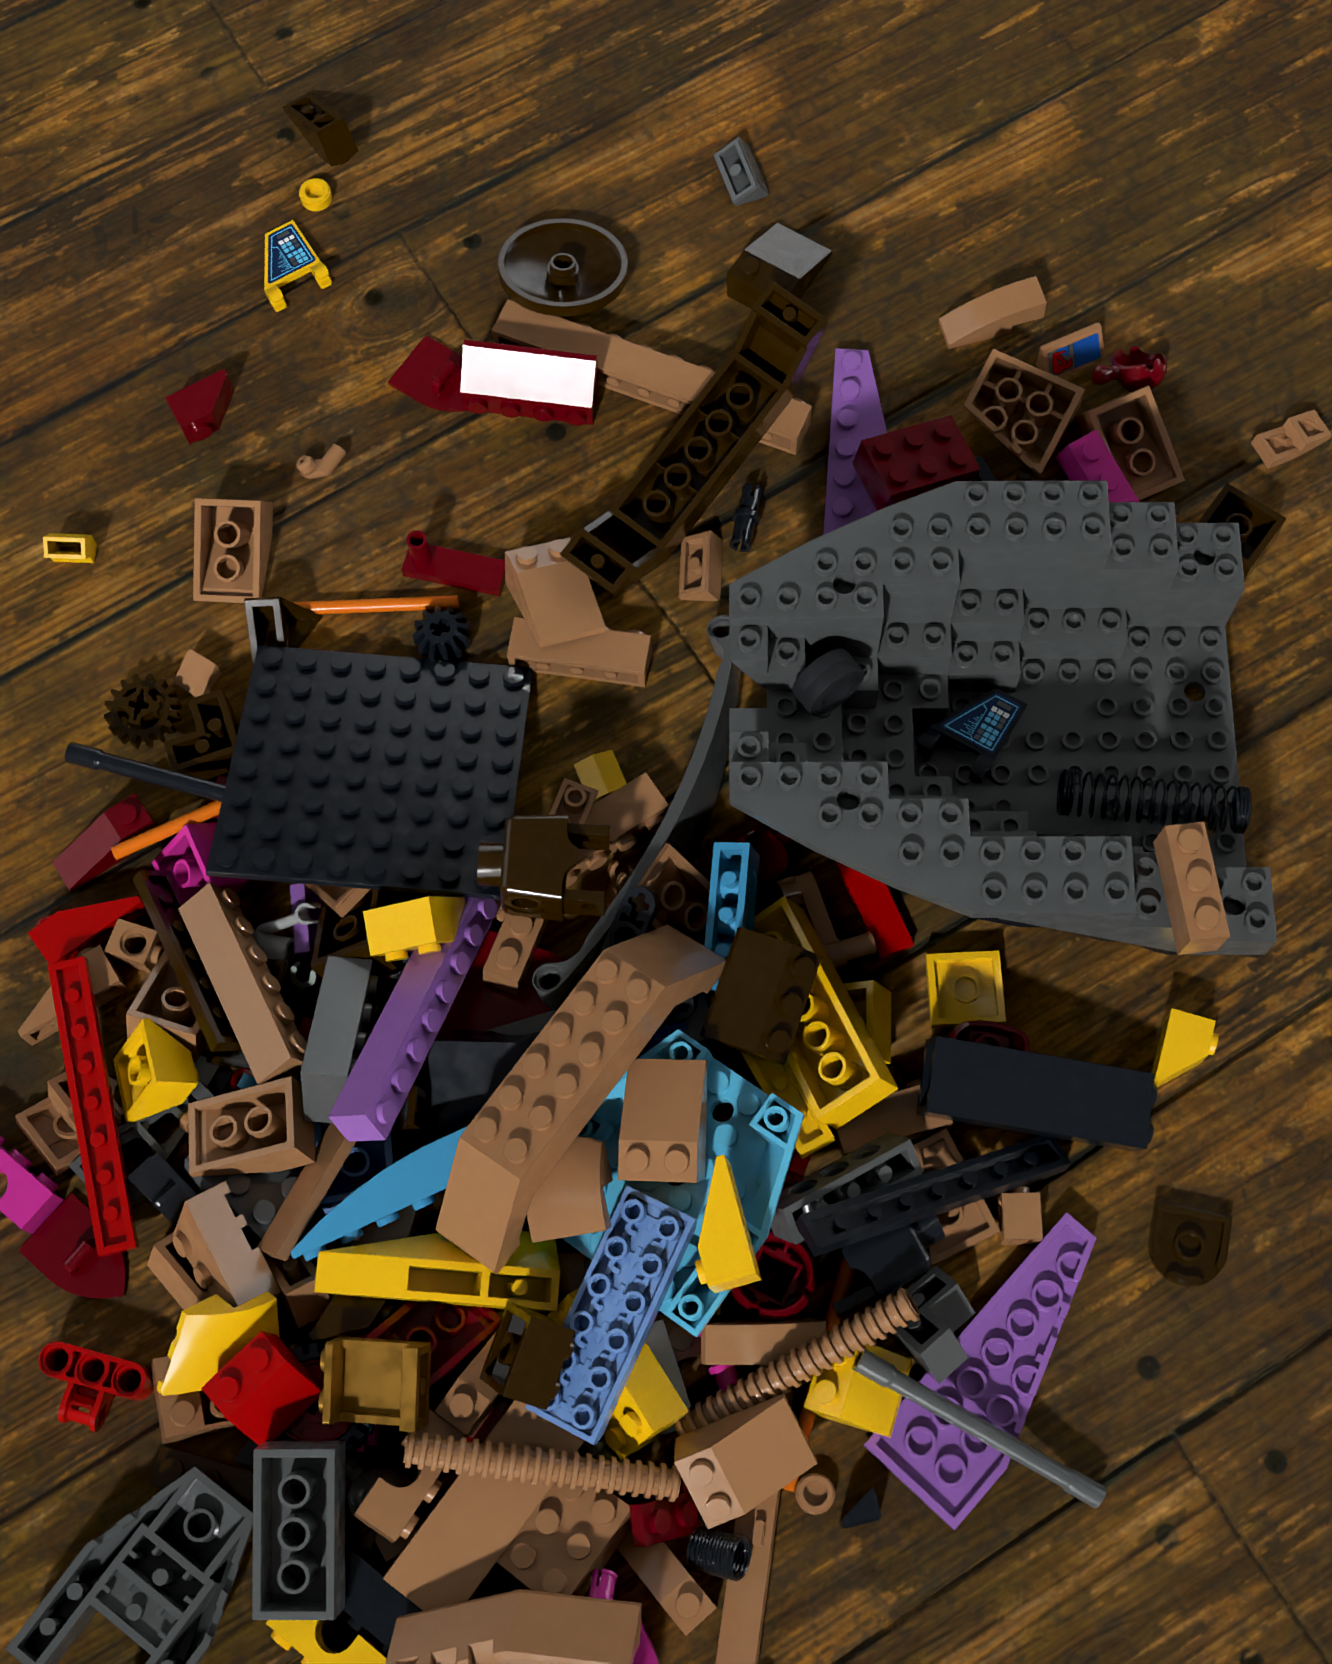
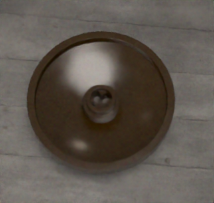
M559 218L529 224L513 233L505 241L498 256V276L506 294L522 307L544 315L578 316L599 310L617 298L627 281L628 259L623 245L609 231L582 220Z

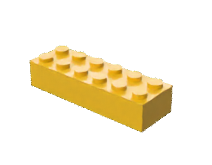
M783 896L755 916L754 931L793 943L822 956L787 1061L816 1119L838 1129L899 1088L805 910Z

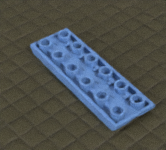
M627 1185L610 1220L611 1227L605 1231L564 1321L565 1325L575 1330L573 1336L575 1344L570 1358L564 1361L559 1375L560 1388L558 1394L553 1400H550L547 1410L528 1404L525 1406V1409L592 1445H596L604 1434L697 1224L696 1218Z

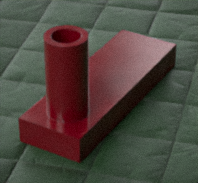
M419 530L408 534L406 538L408 550L401 569L403 576L501 596L505 583V560L430 545L425 533Z

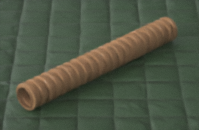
M900 1288L897 1290L896 1296L889 1294L886 1296L887 1301L879 1300L875 1302L876 1307H866L864 1314L857 1312L854 1314L853 1320L847 1318L843 1320L842 1326L839 1324L834 1325L832 1332L825 1330L822 1332L821 1338L815 1336L811 1338L810 1344L807 1342L802 1343L800 1350L793 1348L790 1350L789 1356L783 1354L779 1356L778 1362L776 1360L770 1361L768 1368L763 1365L758 1368L757 1374L753 1371L748 1374V1379L743 1377L738 1379L737 1385L733 1383L727 1385V1391L720 1389L716 1392V1397L710 1395L706 1397L705 1403L702 1401L697 1402L695 1409L688 1407L689 1412L674 1424L678 1435H684L781 1395V1392L787 1394L791 1392V1386L798 1388L802 1385V1380L809 1382L812 1380L813 1374L819 1376L823 1374L824 1368L827 1370L834 1368V1362L841 1364L844 1362L845 1356L852 1358L855 1356L856 1350L862 1352L866 1350L865 1345H875L877 1338L884 1340L887 1338L888 1332L895 1334L898 1332L899 1326L903 1328L909 1326V1320L913 1322L920 1319V1312L915 1301L907 1290Z
M416 1432L407 1434L403 1457L405 1468H410L411 1464L417 1465L418 1470H423L424 1466L430 1467V1471L434 1472L437 1468H443V1473H448L449 1469L455 1470L457 1475H461L462 1471H467L468 1476L481 1473V1478H486L488 1474H491L493 1479L499 1480L500 1476H506V1481H512L514 1477L518 1478L520 1483H524L525 1479H530L531 1484L535 1485L538 1481H543L544 1486H550V1483L553 1482L559 1488H562L563 1484H568L569 1489L581 1486L582 1491H587L588 1487H592L594 1492L598 1493L601 1489H606L607 1494H612L615 1490L621 1496H624L626 1492H630L631 1497L643 1494V1498L650 1499L651 1495H654L656 1500L660 1501L663 1497H668L669 1502H675L676 1498H678L681 1485V1475L675 1464L671 1468H667L666 1463H660L658 1467L652 1461H648L647 1465H643L641 1460H635L634 1463H630L629 1458H623L622 1462H620L614 1456H611L610 1460H605L604 1455L592 1458L591 1453H586L585 1457H581L579 1452L575 1451L572 1455H567V1450H561L560 1454H558L552 1448H549L547 1452H543L542 1447L530 1450L529 1445H524L520 1449L514 1443L510 1447H504V1442L492 1445L491 1440H486L485 1444H481L479 1439L475 1438L472 1442H467L466 1437H461L460 1441L454 1440L452 1435H448L447 1439L441 1438V1434L437 1433L435 1437H429L428 1432H423L422 1436L416 1435Z

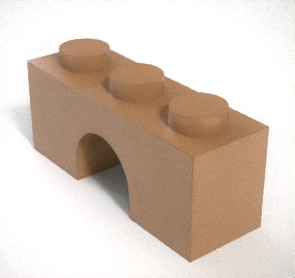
M430 1409L428 1425L416 1431V1435L422 1436L423 1432H428L429 1437H435L436 1433L441 1434L443 1439H447L448 1435H452L454 1440L460 1441L461 1437L465 1436L463 1432ZM407 1435L405 1436V1438L403 1439V1441H402L401 1444H400V1446L403 1447L404 1449H405V1444H406ZM424 1466L423 1470H418L414 1482L406 1487L392 1486L379 1477L353 1516L392 1543L399 1536L407 1539L420 1519L414 1514L420 1503L424 1500L429 1504L443 1484V1482L437 1479L443 1468H437L434 1472L430 1471V1467Z

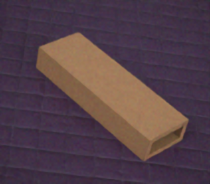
M512 1400L481 1443L485 1444L486 1440H491L492 1445L504 1442V1447H510L514 1443L520 1449L524 1445H529L530 1450L542 1447L543 1452H547L549 1448L555 1450V1453L560 1454L561 1450H567V1455H572L574 1451H578L585 1440L525 1409V1403ZM462 1471V1474L456 1476L396 1557L383 1579L423 1611L468 1601L551 1488L553 1482L550 1483V1486H544L543 1481H538L535 1485L531 1484L530 1479H525L524 1483H520L518 1478L514 1477L512 1481H506V1476H500L499 1480L493 1479L491 1474H488L486 1478H481V1473L468 1476L467 1471Z

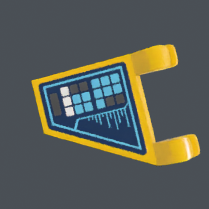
M293 220L265 234L264 291L276 312L287 308V304L283 299L284 296L279 288L309 272H312L321 289L332 285L328 269L317 257Z

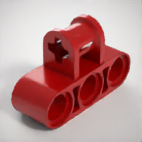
M58 1341L47 1344L39 1354L38 1363L44 1374L68 1382L58 1411V1421L66 1424L69 1421L89 1426V1430L92 1432H99L105 1423L114 1395L134 1401H141L149 1397L154 1390L151 1369L132 1361ZM66 1351L68 1363L62 1370L57 1371L55 1359L61 1352ZM102 1361L105 1367L104 1374L99 1380L93 1381L90 1375L91 1369L97 1362ZM138 1371L141 1376V1383L136 1390L129 1392L126 1385L127 1379L133 1372ZM79 1407L87 1408L89 1412L79 1411Z

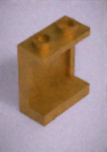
M342 1336L326 1342L320 1357V1368L324 1372V1388L320 1392L318 1401L319 1411L323 1413L322 1424L332 1425L342 1421L399 1426V1431L416 1432L427 1426L429 1423L431 1342Z

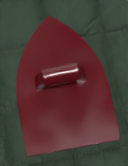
M425 335L389 379L388 385L417 402L436 410L448 412L469 411L463 409L460 393L462 356Z
M73 1193L63 1201L18 1250L51 1282L69 1293L93 1299L116 1298L126 1294L127 1270L123 1252L105 1257L98 1256L90 1209Z

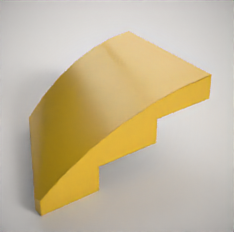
M267 1291L233 1308L219 1295L214 1294L183 1310L176 1328L177 1335L171 1342L167 1354L171 1362L165 1380L158 1381L157 1391L162 1396L201 1391V1388L260 1331L275 1333L280 1338L277 1298Z

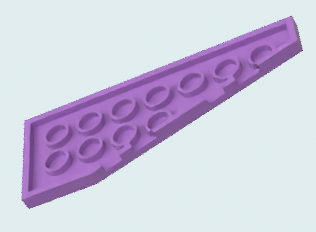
M1066 1212L957 1337L958 1342L969 1358L940 1384L928 1373L919 1382L1018 1439L1096 1237ZM904 1398L900 1403L891 1438L874 1433L863 1445L953 1530L960 1525L1004 1473L1011 1459L907 1398Z

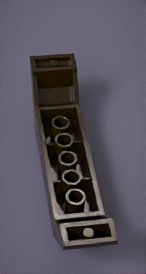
M773 280L751 307V314L734 350L613 506L586 527H580L560 553L561 557L614 596L623 592L669 559L790 403L826 328L828 319Z

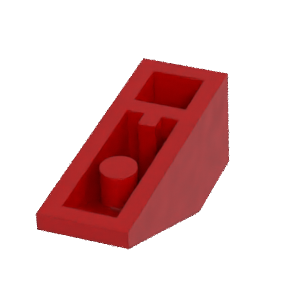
M139 896L62 910L53 915H47L35 924V928L30 930L28 935L47 962L51 964L75 958L85 948L98 945L104 946L108 943L118 918L136 923L145 917L148 912Z

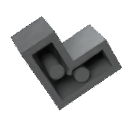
M935 1265L907 1289L918 1307L920 1319L916 1322L909 1320V1326L905 1328L899 1326L898 1332L895 1334L889 1332V1334L908 1356L940 1384L969 1358L953 1332L974 1315L975 1311L959 1285Z

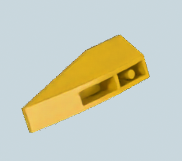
M522 1230L519 1237L521 1244L497 1275L440 1233L319 1251L314 1292L505 1309L507 1301H510L535 1312L557 1311L560 1282V1265L556 1239L532 1243L530 1231Z

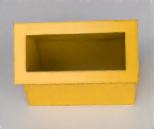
M49 533L43 536L44 558H51L53 562L94 563L97 543L92 535ZM76 547L81 548V552L59 551V548Z
M613 750L593 754L574 764L581 784L598 790L594 804L627 784Z

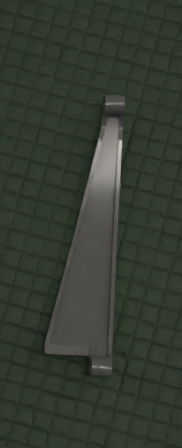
M720 615L713 618L706 628L714 653L723 660L717 670L708 711L692 758L660 827L633 873L606 910L605 915L600 918L588 934L581 950L564 962L543 964L533 973V986L545 1006L551 1008V1010L557 1011L596 961L623 896L628 890L639 884L664 845L670 844L692 866L694 865L713 812L729 752V708H736L741 669L729 660L728 615ZM626 914L624 915V919L633 920L639 924L634 915L630 917ZM621 927L616 937L618 943H621L636 936L629 927Z

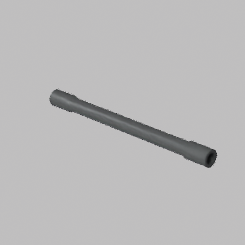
M864 1350L859 1352L852 1370L882 1387L895 1391L1062 1487L1068 1494L1094 1509L1098 1508L1103 1502L1107 1491L1105 1486L1077 1470L1069 1469L900 1372L894 1365L870 1351Z

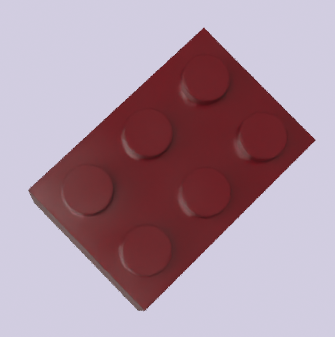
M952 415L863 439L852 463L877 511L955 481H975L981 470Z

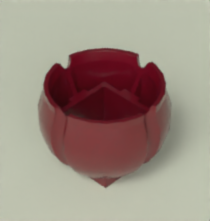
M770 1230L768 1238L755 1256L757 1264H759L762 1256L765 1255L796 1272L782 1301L779 1302L748 1284L732 1288L730 1291L735 1301L745 1312L748 1313L753 1310L757 1313L758 1319L779 1321L796 1315L807 1305L809 1300L806 1295L809 1292H814L817 1272L812 1255L806 1247H803L801 1243L795 1245L775 1237L773 1231Z

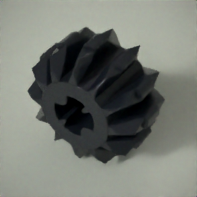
M437 604L434 609L435 613L431 614L423 610L422 616L424 620H415L414 627L417 632L413 633L414 643L419 645V654L422 657L429 655L430 661L433 662L440 657L443 658V661L450 662L449 656L452 655L461 659L463 655L461 649H468L471 644L468 637L471 636L472 630L470 625L466 624V616L462 612L456 614L455 608L451 605L445 612H442L441 607Z

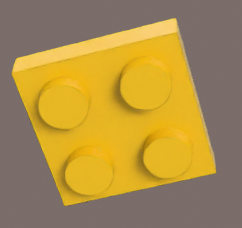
M999 950L926 954L925 966L931 1029L954 1028L963 1022L975 1020L1006 1023Z

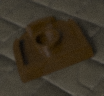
M1156 1200L1153 1206L1148 1241L1149 1255L1154 1267L1165 1279L1180 1286H1199L1212 1280L1226 1263L1233 1217Z

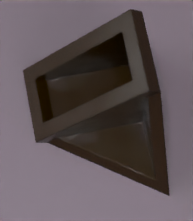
M282 597L245 598L253 665L258 645L299 648L323 616Z

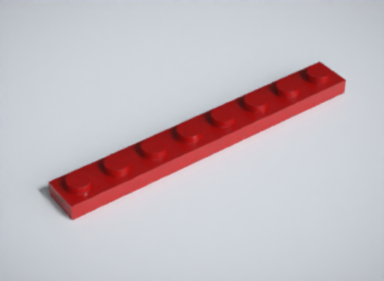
M85 956L47 964L97 1254L99 1257H105L139 1248L88 959Z

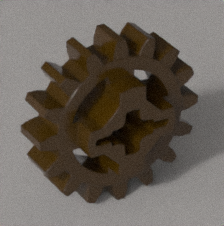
M135 674L131 684H128L124 679L121 680L123 689L120 691L111 689L110 692L115 699L114 701H105L104 704L110 711L104 714L105 720L110 724L109 730L114 736L118 737L122 744L125 745L130 741L135 749H138L141 742L144 741L149 748H153V740L156 738L164 743L166 741L164 736L166 731L170 733L176 732L172 722L182 720L181 715L176 711L182 708V704L176 698L178 694L173 686L168 687L169 685L164 678H160L156 682L152 674H148L145 681H141L138 674ZM156 695H159L164 699L165 705H161V703L157 700ZM122 717L127 719L130 728L123 724Z

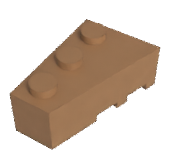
M226 1181L185 1201L173 1234V1244L178 1254L183 1258L186 1257L194 1268V1277L199 1286L203 1289L207 1288L211 1295H219L233 1308L267 1291L278 1300L281 1290L260 1248L252 1250L241 1229L248 1225L242 1214L235 1217L225 1198V1195L231 1192Z

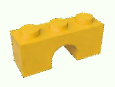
M267 1620L266 1622L273 1629L270 1637L288 1651L291 1647L295 1648L304 1656L300 1661L302 1664L386 1663L387 1657L377 1648L378 1644L367 1635L358 1634L352 1644L342 1652L330 1649L324 1642L322 1635L325 1620Z

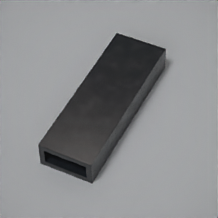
M934 1036L926 1039L916 1115L1128 1151H1139L1147 1149L1153 1137L1154 1127L1150 1121L1151 1106L1155 1104L1157 1098V1086L1154 1084L1155 1074Z

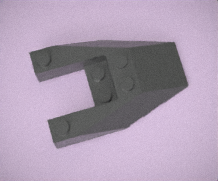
M193 1467L154 1495L153 1499L133 1513L123 1517L116 1522L115 1526L98 1538L88 1542L6 1647V1650L22 1664H58L99 1611L151 1655L145 1664H200L212 1644L253 1530V1512L199 1468Z

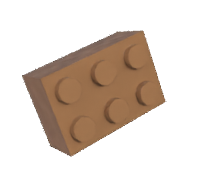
M553 1483L496 1562L532 1591L584 1596L591 1585L592 1570L599 1569L601 1572L632 1528L629 1505L614 1493L607 1494L606 1489H601L598 1493L594 1492L592 1487H588L587 1491H582L581 1486L569 1489L568 1484H563V1487L559 1488L556 1487V1483Z

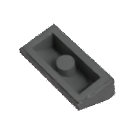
M737 137L713 154L735 206L770 195L749 145L741 138Z

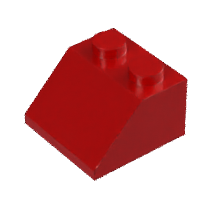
M260 1331L201 1388L223 1416L257 1445H261L265 1441H276L319 1400L322 1390L275 1333Z

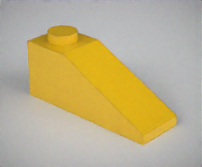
M725 1155L717 1156L715 1160L698 1243L701 1259L695 1260V1267L701 1285L707 1283L714 1293L762 1280L732 1167Z

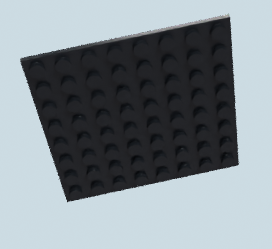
M258 645L207 863L206 876L501 900L500 887L477 885L478 850L480 841L504 842L506 821L510 816L514 815L533 668L459 661L447 662L443 660L433 662L430 659Z

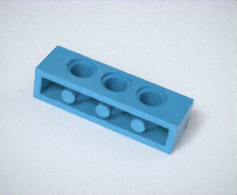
M714 842L704 947L724 959L728 957L738 927L754 931L760 855L751 843ZM719 979L707 993L709 995H712V998L715 994Z

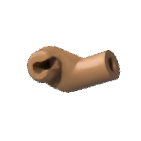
M333 444L322 459L313 460L311 456L304 455L298 459L296 466L301 476L307 479L327 477L332 474L342 461L346 452L340 446Z

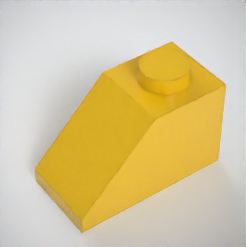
M1171 1008L1164 1018L1151 1072L1155 1074L1154 1084L1157 1087L1200 1065L1208 1054L1213 1056L1219 1034L1213 1033L1215 1020Z

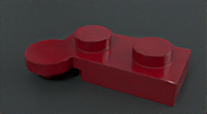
M681 1479L679 1495L675 1502H669L668 1497H663L661 1501L653 1498L629 1505L634 1547H647L692 1534L699 1527L698 1509L683 1479Z

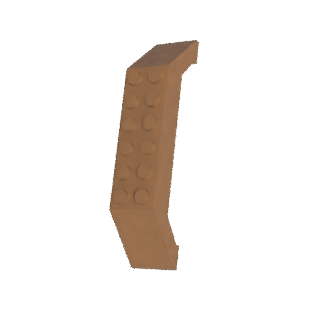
M665 925L604 949L459 1137L435 1230L497 1275L521 1244L519 1237L534 1193L673 1008L701 992L707 994L721 976L726 959L670 925Z

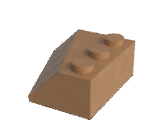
M993 349L963 408L1041 477L1051 464L1081 406L1085 389Z

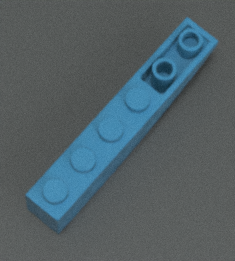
M468 1126L422 1146L364 1183L313 1227L290 1251L292 1258L295 1259L303 1255L305 1261H309L318 1257L319 1251L327 1250L325 1244L340 1238L343 1245L364 1235L361 1228L376 1221L379 1228L399 1219L398 1210L412 1204L414 1211L434 1203L436 1199L433 1194L447 1187L459 1137Z

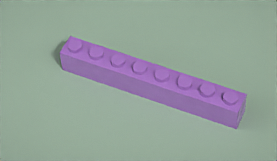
M442 895L441 897H461V896ZM464 897L465 906L455 941L440 944L441 951L419 955L418 949L413 951L328 1115L329 1119L348 1142L387 1139L498 912L499 907L494 899Z

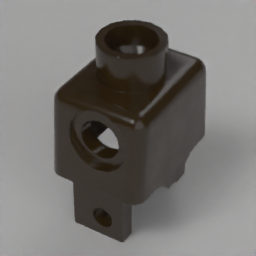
M512 815L505 824L504 842L480 841L477 860V885L500 887L502 909L509 915L563 922L564 914L604 916L605 892L566 889L567 873L576 866L577 849L609 851L610 825L569 823V815Z

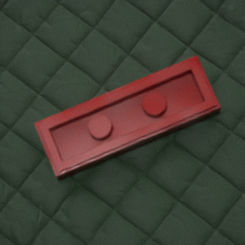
M836 862L837 870L866 932L870 931L874 937L879 960L881 961L912 948L914 942L887 885Z

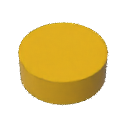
M309 179L299 189L302 205L310 211L324 210L332 202L330 186L323 179Z

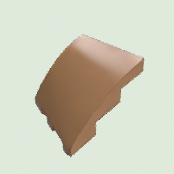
M66 1071L47 1081L48 1097L15 1115L18 1127L56 1176L69 1169V1165L80 1156ZM109 1077L117 1126L119 1127L125 1124L126 1120L118 1081Z
M577 1136L534 1193L527 1212L532 1243L605 1231L611 1227L603 1187L612 1182L613 1178L604 1141L588 1136Z

